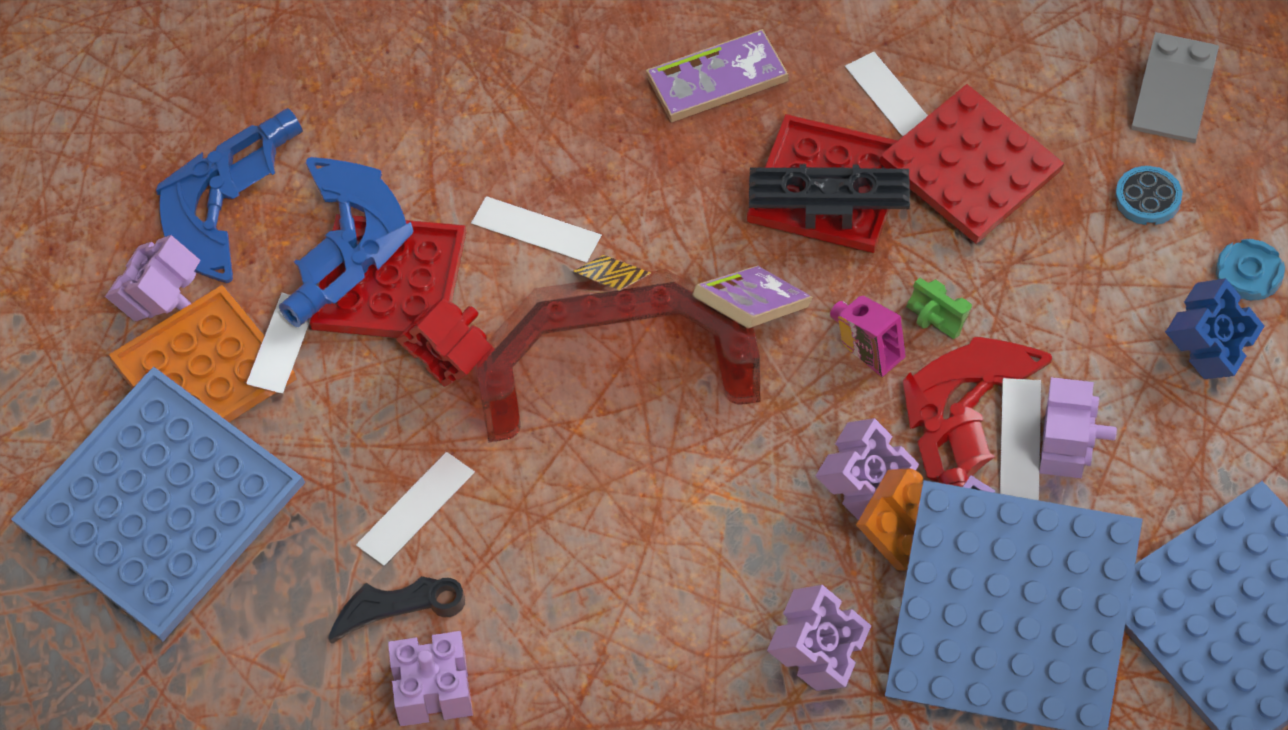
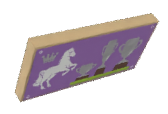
M763 29L646 70L647 78L671 122L788 81V73Z
M759 266L697 284L693 292V296L746 328H751L809 307L813 298Z

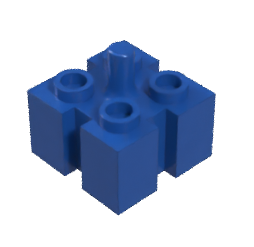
M1226 278L1196 283L1184 301L1186 311L1177 312L1165 331L1180 351H1190L1189 362L1203 379L1235 376L1246 358V354L1242 351L1243 347L1253 346L1265 327L1250 307L1241 308L1238 302L1242 297Z

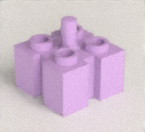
M172 235L158 239L155 244L149 242L140 245L126 264L127 269L123 275L118 276L105 297L134 322L148 317L152 318L162 313L167 314L175 307L182 310L190 305L191 302L180 293L179 288H185L193 281L196 276L194 270L201 260Z
M1051 377L1044 421L1040 474L1082 478L1084 465L1091 466L1095 438L1113 441L1116 439V427L1095 424L1099 397L1093 396L1094 382Z
M875 418L848 422L835 443L839 453L829 454L815 476L832 494H844L842 504L858 520L887 470L906 468L916 470L919 465L902 446L892 447L889 444L892 436Z
M823 585L793 590L783 613L788 623L787 625L777 626L767 649L772 656L786 667L798 666L797 676L816 691L846 687L856 664L850 658L852 651L862 649L871 625L852 609L841 611L839 607L842 601Z
M461 631L432 635V643L419 645L417 637L388 642L390 665L394 681H392L394 703L400 727L429 722L428 714L442 712L444 720L473 716L470 688L467 679L466 655Z

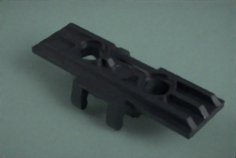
M800 164V168L750 167L749 208H806L805 229H815L816 215H842V229H852L853 209H910L909 169L859 168V164H852V168L806 167V164ZM789 184L798 186L799 192H791L787 189V186ZM870 185L872 188L867 193H859V187Z

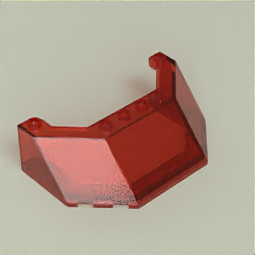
M667 269L650 271L651 274L620 291L594 280L535 288L491 336L488 342L493 347L477 363L488 441L508 440L516 436L520 431L521 421L513 367L542 334L681 314L713 334L724 395L730 402L743 405L761 402L760 355L754 328H746L693 296L696 286Z

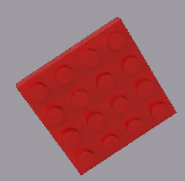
M968 84L963 86L882 153L879 163L886 169H909L910 189L975 244L980 242L1055 177L1064 165V162Z
M785 114L765 168H800V164H806V167L852 168V164H859V168L886 169L879 163L880 156L898 140ZM790 184L787 186L789 191L799 192L798 186ZM870 185L859 187V193H867L872 188ZM749 208L747 222L875 253L890 209H853L852 229H842V215H816L815 229H805L806 208Z
M336 214L332 231L340 230V214ZM352 215L355 223L357 243L359 244L365 233L366 217ZM406 220V224L410 222L412 224V235L379 269L374 264L370 265L368 271L364 273L365 278L336 303L326 304L312 315L310 320L311 329L398 338L422 311L430 306L432 307L443 298L447 302H452L467 234L466 226ZM343 262L320 281L319 288L321 290L327 288L346 271Z

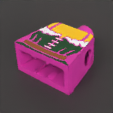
M859 296L850 305L839 301L833 306L830 317L839 323L842 344L881 377L886 375L906 357L900 315L865 296Z

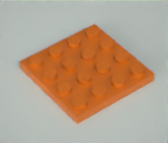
M223 285L108 354L112 364L132 389L154 366L228 422H231L277 393L246 384L265 336ZM293 370L290 373L286 386L297 380Z

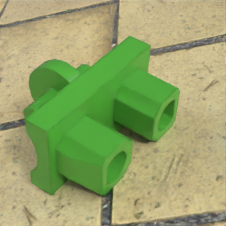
M920 277L914 282V290L906 307L919 315L916 323L922 329L932 324L952 339L957 338L961 333L965 320L969 316L972 304L962 297L956 300L951 299L946 295L945 285L936 279L928 283Z

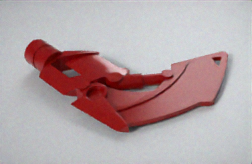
M974 337L970 344L940 356L919 370L914 376L909 372L903 379L910 429L921 426L924 430V435L917 443L927 478L938 483L963 487L971 475L973 476L985 464L995 458L994 454H990L982 428L983 416L973 410V408L988 390L993 389L994 385L1003 387V378L1026 379L1052 362V355L1042 350L1012 342ZM1030 356L1040 358V360L1035 362ZM963 383H978L957 403L951 405L949 418L944 419V409L952 393ZM950 440L958 468L945 471L938 448Z

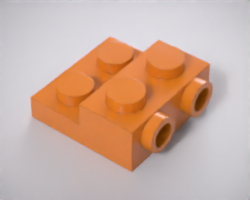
M910 468L887 470L856 524L896 570L908 569L923 486L921 484L923 481L922 475Z

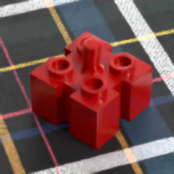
M444 298L436 302L432 307L430 306L422 311L396 339L415 359L418 357L427 366L425 369L443 387L453 383L456 379L459 380L466 376L493 347L487 341L486 334L480 328L474 325L470 328L468 327L479 315L478 311L474 307L468 306L462 313L456 304L450 301L447 302Z

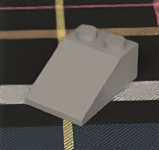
M1155 32L1131 130L1196 143L1219 45Z

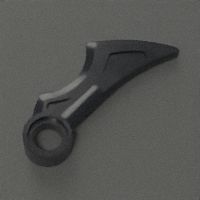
M423 576L410 586L394 591L377 589L365 583L341 610L332 626L328 639L330 643H335L354 630L375 621L432 608L433 612L441 617L455 616L463 610L465 605L463 588L457 580L452 578L437 580ZM444 591L456 593L455 600L449 604H441L437 601V598Z

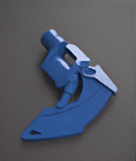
M289 108L284 109L274 115L273 118L266 120L258 126H249L219 144L216 151L210 152L207 158L204 159L203 152L157 185L156 192L160 195V216L164 236L172 235L201 260L194 272L225 283L233 280L229 235L227 231L217 229L219 211L222 209L224 198L234 199L239 196V192L268 174H275L276 148L303 132L299 121ZM259 139L263 141L261 148L233 164V155ZM210 184L211 188L207 204L208 213L206 221L203 222L196 216V209L202 193ZM224 268H225V272H224V273H219V272L214 271V270H219V269H224Z
M310 157L306 160L307 168L324 202H337L341 219L339 220L340 230L329 231L325 235L326 238L301 260L296 259L294 261L301 275L303 285L279 304L280 312L291 325L300 327L323 306L336 303L365 278L364 273L368 271L370 265L374 264L379 269L412 235L411 222L406 224L403 211L392 191L381 179L382 174L379 169L326 158ZM315 166H324V167L319 168V169H316ZM351 207L364 212L366 217L365 233L359 244L357 243ZM343 262L346 271L327 288L321 290L316 284Z

